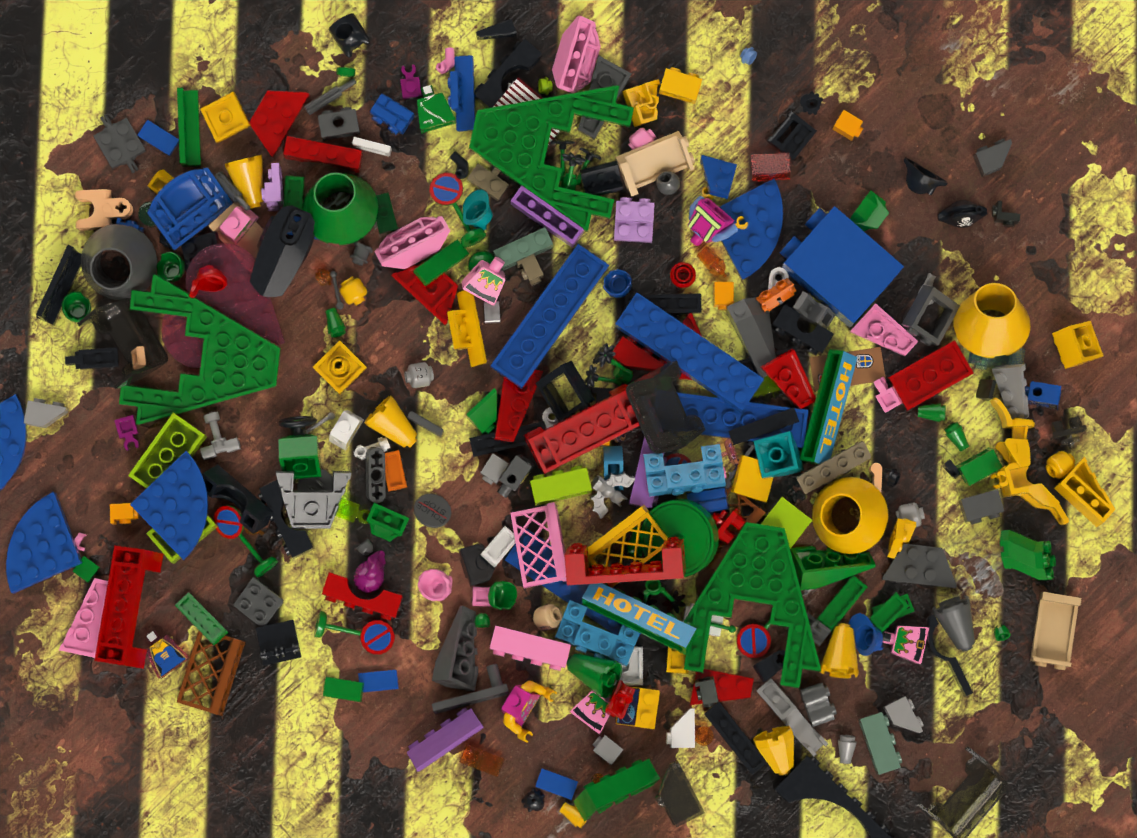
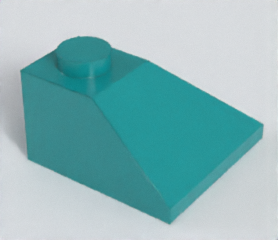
M791 431L754 441L762 478L787 476L804 471L802 460H800V451Z

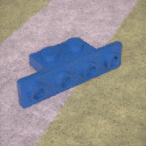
M472 55L456 56L454 58L455 71H450V77H448V88L451 90L448 104L456 112V130L458 132L473 131L475 122L474 57Z

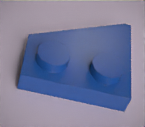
M702 155L700 163L703 165L709 194L728 199L737 164Z

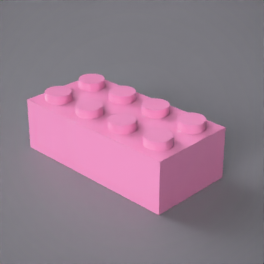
M495 626L490 650H493V654L504 657L506 653L512 655L514 660L523 662L525 658L531 660L530 664L542 666V663L550 665V669L561 671V668L566 667L571 645Z

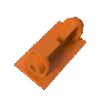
M786 278L778 281L771 289L761 292L760 296L755 299L761 304L764 312L767 310L771 311L780 305L777 298L780 297L782 302L794 296L796 289L794 283Z

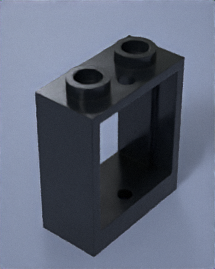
M572 361L560 365L536 382L537 387L558 422L590 407L589 404L595 401ZM564 375L581 401L571 410H568L553 385L556 380Z

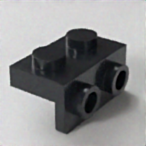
M617 161L580 170L585 193L600 196L624 189Z

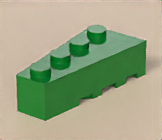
M639 759L632 763V767L628 769L622 767L613 776L607 774L599 779L600 782L596 784L590 782L583 787L584 790L573 801L584 822L590 819L596 811L599 814L606 811L607 808L613 805V802L617 805L626 800L629 794L634 796L655 785L660 780V777L650 759L643 762Z

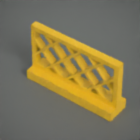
M644 505L588 547L589 561L592 565H596L597 562L594 558L601 554L607 555L606 566L604 567H609L610 556L620 557L619 563H623V558L633 559V562L641 560L640 562L643 565L662 550L663 544L660 547L652 546L653 535L661 536L663 540H667L668 537ZM646 518L652 524L651 532L640 530L641 522ZM629 531L637 532L636 543L625 542L626 533ZM640 533L650 534L649 545L639 544ZM613 543L622 544L621 555L610 553ZM625 544L635 546L634 557L624 555ZM638 546L648 548L647 557H637ZM619 582L607 583V584H608L609 587L613 588V587H614L615 585H617Z

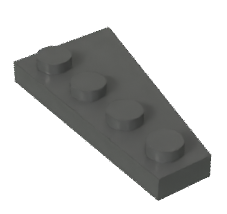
M598 56L589 90L617 85L619 86L617 102L632 73ZM582 116L578 131L595 140L605 121Z

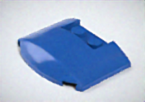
M208 168L187 171L168 182L154 197L147 214L172 249L175 250L214 221L233 202Z

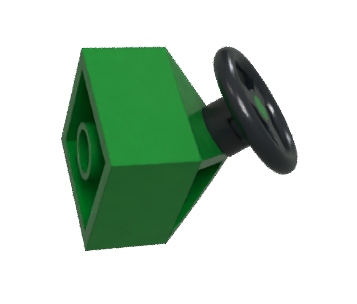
M313 416L288 417L278 422L280 427L291 428V435L278 439L281 471H293L294 479L322 477L321 456L317 436L306 434V426L317 422V419Z

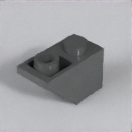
M1001 139L994 143L995 146L988 148L986 145L977 149V153L973 157L981 177L997 172L1002 168L1012 145L1011 139L1007 141Z

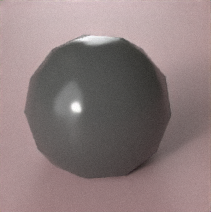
M665 171L656 179L657 189L662 194L672 195L679 189L680 179L674 172Z

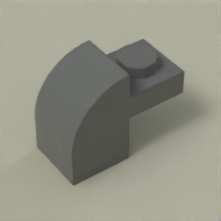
M804 291L797 298L793 307L801 314V318L814 326L819 324L825 329L829 327L835 317V314L829 307L816 302Z

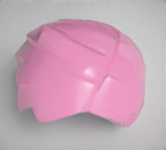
M438 569L426 570L419 576V591L428 600L442 601L451 593L452 576Z

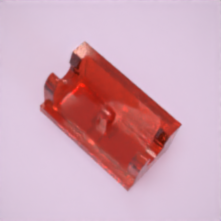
M789 153L751 155L752 181L790 179Z

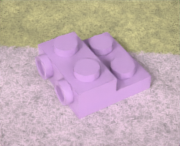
M271 163V169H268L270 182L265 183V188L261 189L262 200L266 203L268 211H278L283 207L284 202L282 169L279 163Z
M622 197L620 201H616L614 241L652 243L654 203H650L651 200L645 198L639 199V202H631L632 199Z

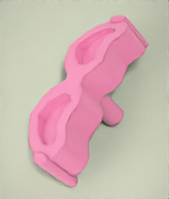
M78 533L74 541L78 550L85 551V548L81 547L80 544L83 538L87 536L86 534Z

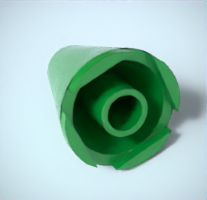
M575 653L568 658L566 663L568 671L603 698H608L612 694L616 680H620L622 675V665L613 660Z

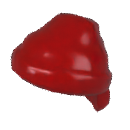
M212 265L199 269L196 279L192 281L189 297L195 298L199 290L206 292L221 291L228 284L227 278L222 271Z

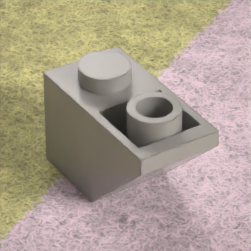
M34 398V401L28 400L24 424L47 428L66 415L69 409L64 407V403L53 402L51 405L45 404L43 399Z
M904 696L883 707L892 725L916 733L923 732L921 728L924 726L919 716H915L913 712L915 707L910 698L907 699Z

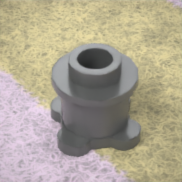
M355 242V250L353 255H350V258L353 259L352 262L359 266H362L363 263L367 264L368 261L366 260L369 253L373 252L372 248Z

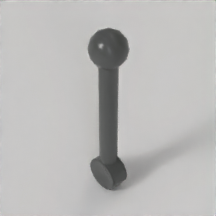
M331 271L329 275L333 280L336 307L341 310L344 308V304L340 299L336 281L337 273L336 271Z

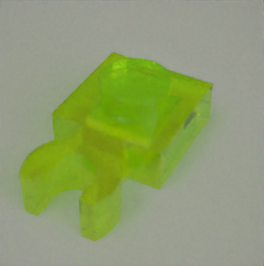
M341 498L335 517L354 523L355 518H358L360 523L368 524L367 521L363 520L362 515L364 513L369 514L370 511L367 509L360 511L358 510L360 504Z

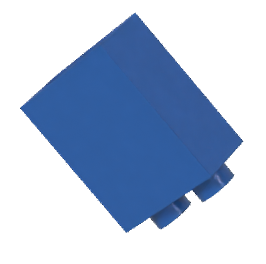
M834 206L828 214L819 208L805 224L812 231L806 239L801 242L794 236L780 252L787 259L782 268L816 300L829 307L835 316L847 327L851 328L900 273L904 266L838 208Z

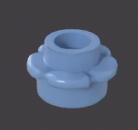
M753 47L745 48L740 55L742 63L752 64L757 56V52L754 51Z

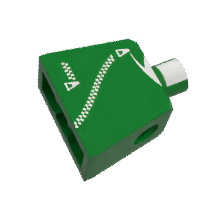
M432 85L421 88L424 98L417 100L421 133L456 124L455 117L443 93L435 94Z

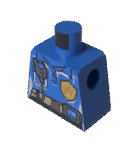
M1031 381L1030 387L1025 386L1028 404L1058 410L1061 386ZM1036 391L1042 393L1040 396H1034Z

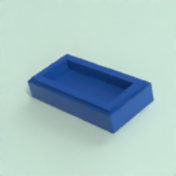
M149 120L146 121L137 135L168 156H171L179 143L178 138Z
M397 670L358 673L359 682L364 683L363 693L399 689Z
M541 769L535 787L572 800L578 781Z

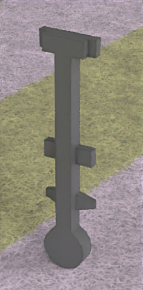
M750 441L748 443L750 448L745 454L748 457L755 449L754 443ZM738 462L734 463L736 467L732 472L728 471L730 476L725 479L726 486L724 487L726 489L731 487V481L735 478Z

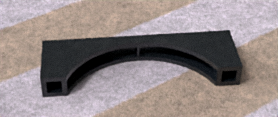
M805 756L774 788L787 803L812 798L835 803L849 811L861 823L869 838H891L888 835L890 831L883 824L879 826L874 821L876 817L869 810L865 812L861 808L862 803L857 798L853 797L851 799L846 794L848 790L841 783L837 785L832 780L834 776L827 769L823 771L819 767L820 762L813 756L810 758Z

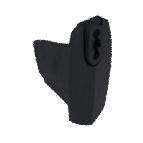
M291 205L282 207L276 216H271L267 221L257 244L258 252L250 278L253 288L263 297L282 296L292 282L299 267L306 260L315 237L313 233L315 221L310 213ZM299 214L301 220L296 222L294 215ZM292 231V239L286 237L287 232Z

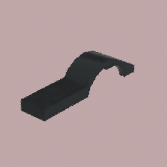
M935 615L927 617V628H929L926 642L928 649L934 657L947 662L963 696H968L973 691L956 657L949 658L941 655L933 645L932 635L939 623Z

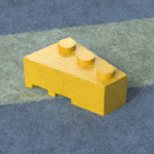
M1083 457L1054 489L1093 525L1098 527L1107 520L1115 511V508L1104 489L1101 488L1096 480L1095 473H1092L1086 458Z

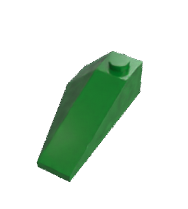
M814 546L796 547L790 550L801 590L821 588L876 566L870 552L845 554L834 552L831 548H827V551L815 550L816 547Z

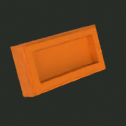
M399 450L385 453V479L388 492L407 488Z

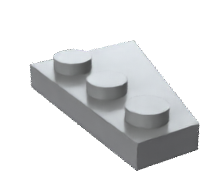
M1025 364L999 365L992 368L1004 405L1012 419H1027L1029 417L1028 396L1025 394L1027 381L1023 373L1026 370Z

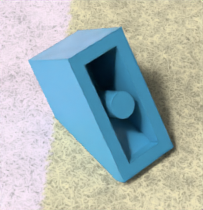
M603 446L604 480L609 479L610 473L615 475L623 473L622 446ZM623 486L614 487L615 490H623Z

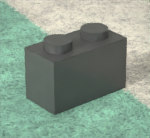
M998 489L959 500L965 523L970 522L971 525L982 522L981 518L989 517V520L1001 517L1000 513L1004 512Z

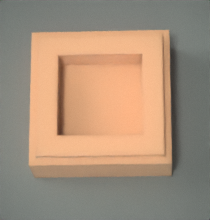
M137 346L131 351L134 370H139L146 365L144 346Z

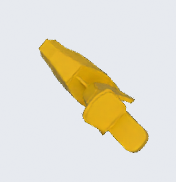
M993 398L990 403L1000 417L1002 428L1012 429V438H1007L1005 442H998L995 446V449L1008 465L1003 466L997 473L990 476L991 479L998 478L999 484L992 487L994 489L1001 488L1003 498L1020 496L1035 508L1049 510L1060 525L1067 524L1069 518L1060 506V502L1042 483L1032 484L1026 477L1028 466L1031 463L1027 431L1029 428L1035 427V422L1030 419H1012L1004 404L998 398Z

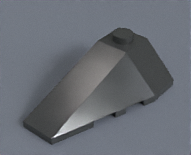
M755 298L742 299L727 306V316L758 375L765 378L768 375L760 367L776 358L770 314L768 310L766 312L762 310L761 304Z
M460 606L435 662L432 681L445 687L471 692L475 691L478 677V666H475V655H478L477 648L474 646V637L477 635L475 611L465 606Z

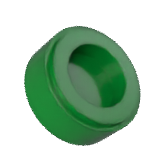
M337 67L336 74L337 76L354 77L356 69Z

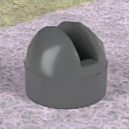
M366 539L356 549L362 555L367 556L373 552V545L369 539Z

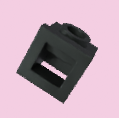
M714 676L696 679L695 686H700V688L696 689L698 700H702L704 707L714 706L718 702Z

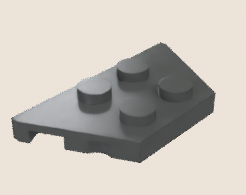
M903 544L901 552H898L882 577V580L946 588L957 587L943 548Z

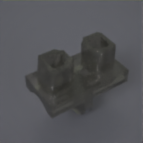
M1079 416L1068 419L1070 429L1064 430L1061 420L1050 423L1052 432L1049 435L1050 440L1066 437V439L1060 440L1061 446L1068 445L1070 450L1074 449V443L1080 442V437H1072V435L1087 431L1086 425L1082 426Z

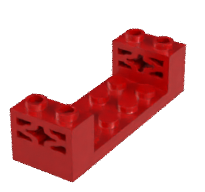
M623 384L609 391L610 397L545 430L538 427L523 435L539 469L546 474L648 422L632 388L627 384Z
M669 537L667 540H664L662 546L663 563L661 561H652L650 564L642 565V562H633L631 565L623 566L622 563H614L610 567L596 564L589 568L588 545H582V543L571 544L564 554L567 585L682 579L686 572L684 539L679 540V537Z
M114 546L94 661L144 669L147 649L135 648L132 645L145 571L161 573L163 553Z

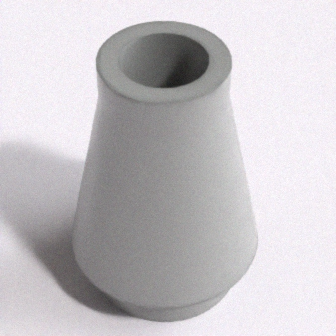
M840 735V739H838L840 763L851 764L857 744L855 736Z

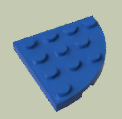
M775 179L720 206L725 213L735 220L734 224L737 223V218L740 216L744 217L739 222L740 225L748 222L746 229L738 228V232L721 241L742 281L754 274L767 261L781 233L783 204Z
M16 394L0 403V491L7 485L14 473L17 472L27 441L26 424H24L25 414Z
M187 451L130 504L183 560L191 554L198 544L208 516L206 484L198 465Z
M55 492L36 502L24 514L12 534L7 552L6 573L8 585L13 594L83 563Z

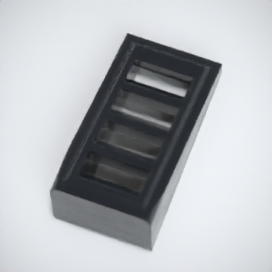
M512 19L476 32L477 40L517 36Z

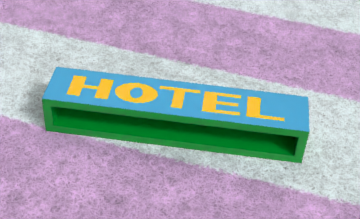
M829 349L800 460L817 466L831 458L858 357L845 351Z
M607 583L589 584L582 597V605L682 654H687L696 637L697 629L693 624L686 621L682 622L673 614H665L654 605L648 606L641 599L625 595L624 591L618 588L613 589Z

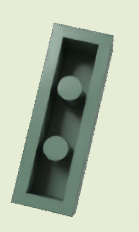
M544 227L494 250L493 255L505 262L501 268L504 271L517 265V261L532 254L536 256L552 249L553 242Z
M879 712L858 719L876 774L880 775L901 768L900 763H902L900 753L895 752L893 746L896 744L893 733L889 734L887 726H890L887 715Z

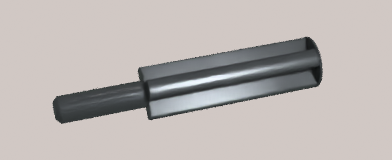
M352 79L339 88L335 86L304 106L306 112L311 115L342 96L343 91L356 84V80Z
M223 172L216 173L214 177L235 203L238 202L246 211L249 210L250 206L243 200L242 193Z

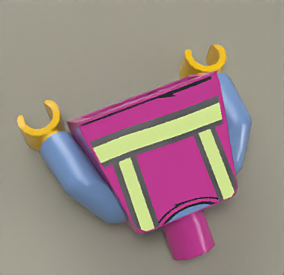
M707 187L702 189L703 195L699 196L690 205L689 209L690 221L688 227L694 232L690 241L696 246H700L703 241L709 243L725 240L738 232V228L746 229L748 227V222L744 225L739 224L744 219L743 216L738 217L737 223L734 224L735 220L712 201L714 196L706 195L708 192Z

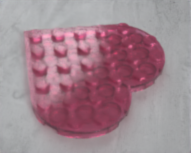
M230 243L214 244L200 251L191 261L186 273L187 292L190 293L192 281L196 279L200 268L207 265L216 267L227 278L228 284L226 288L217 292L199 290L195 297L274 344L280 345L285 343L271 297H263L250 283L255 257L244 248ZM165 314L161 332L168 352L178 362L186 366L201 368L204 338L185 336L187 317Z

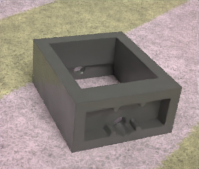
M923 285L901 325L907 328L906 331L909 334L919 336L922 343L928 346L931 344L939 346L960 305L935 287ZM933 300L943 307L944 311L931 334H929L917 324L930 301Z

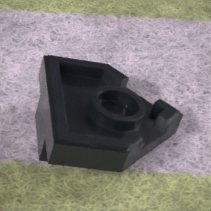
M479 544L459 549L460 562L470 587L489 581L496 568L480 555L485 547Z

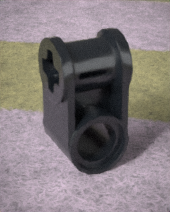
M784 650L773 653L753 666L762 682H765L783 669V664L781 662L777 663L776 660L778 659V654L781 656L785 655Z

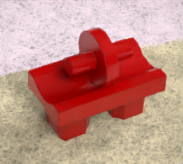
M735 508L727 519H725V516L728 513L725 510L720 514L714 512L712 515L716 526L722 525L718 530L719 539L727 544L735 537V534L728 527L732 524L740 530L746 522L739 514L741 511L738 508Z
M618 680L606 706L605 713L611 717L616 716L619 719H623L629 704L633 700L635 689Z

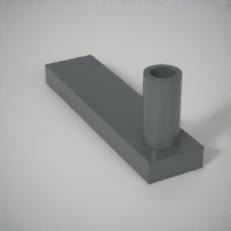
M498 664L486 667L492 688L433 703L434 714L509 695L507 684L503 685Z

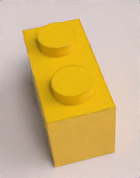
M666 68L659 94L695 104L702 79L694 73H688L687 75L681 73L680 69Z

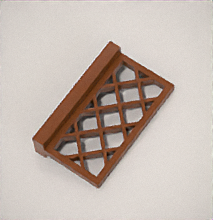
M732 486L726 490L727 496L731 493ZM735 494L738 498V503L729 504V507H738L741 511V506L749 505L754 511L750 516L742 517L746 519V522L760 524L767 516L766 512L758 508L745 496ZM742 528L731 531L735 534V537L729 544L726 543L725 545L718 546L717 549H721L720 552H716V556L708 565L714 572Z
M198 631L177 703L223 716L245 641L224 636L219 642L224 639L230 641L229 648L221 652L218 644H216L215 647L219 654L210 659L206 649L214 645L211 643L204 647L201 642L203 634ZM203 652L207 661L198 666L195 660L196 656ZM221 657L224 663L223 667L216 671L212 661ZM209 664L213 673L204 678L200 668ZM197 670L201 680L192 684L190 675ZM215 676L218 681L217 686L210 690L206 680ZM203 682L207 692L198 696L194 687ZM191 689L196 698L189 702L184 701L185 692ZM208 694L212 699L210 708L204 707L200 700Z

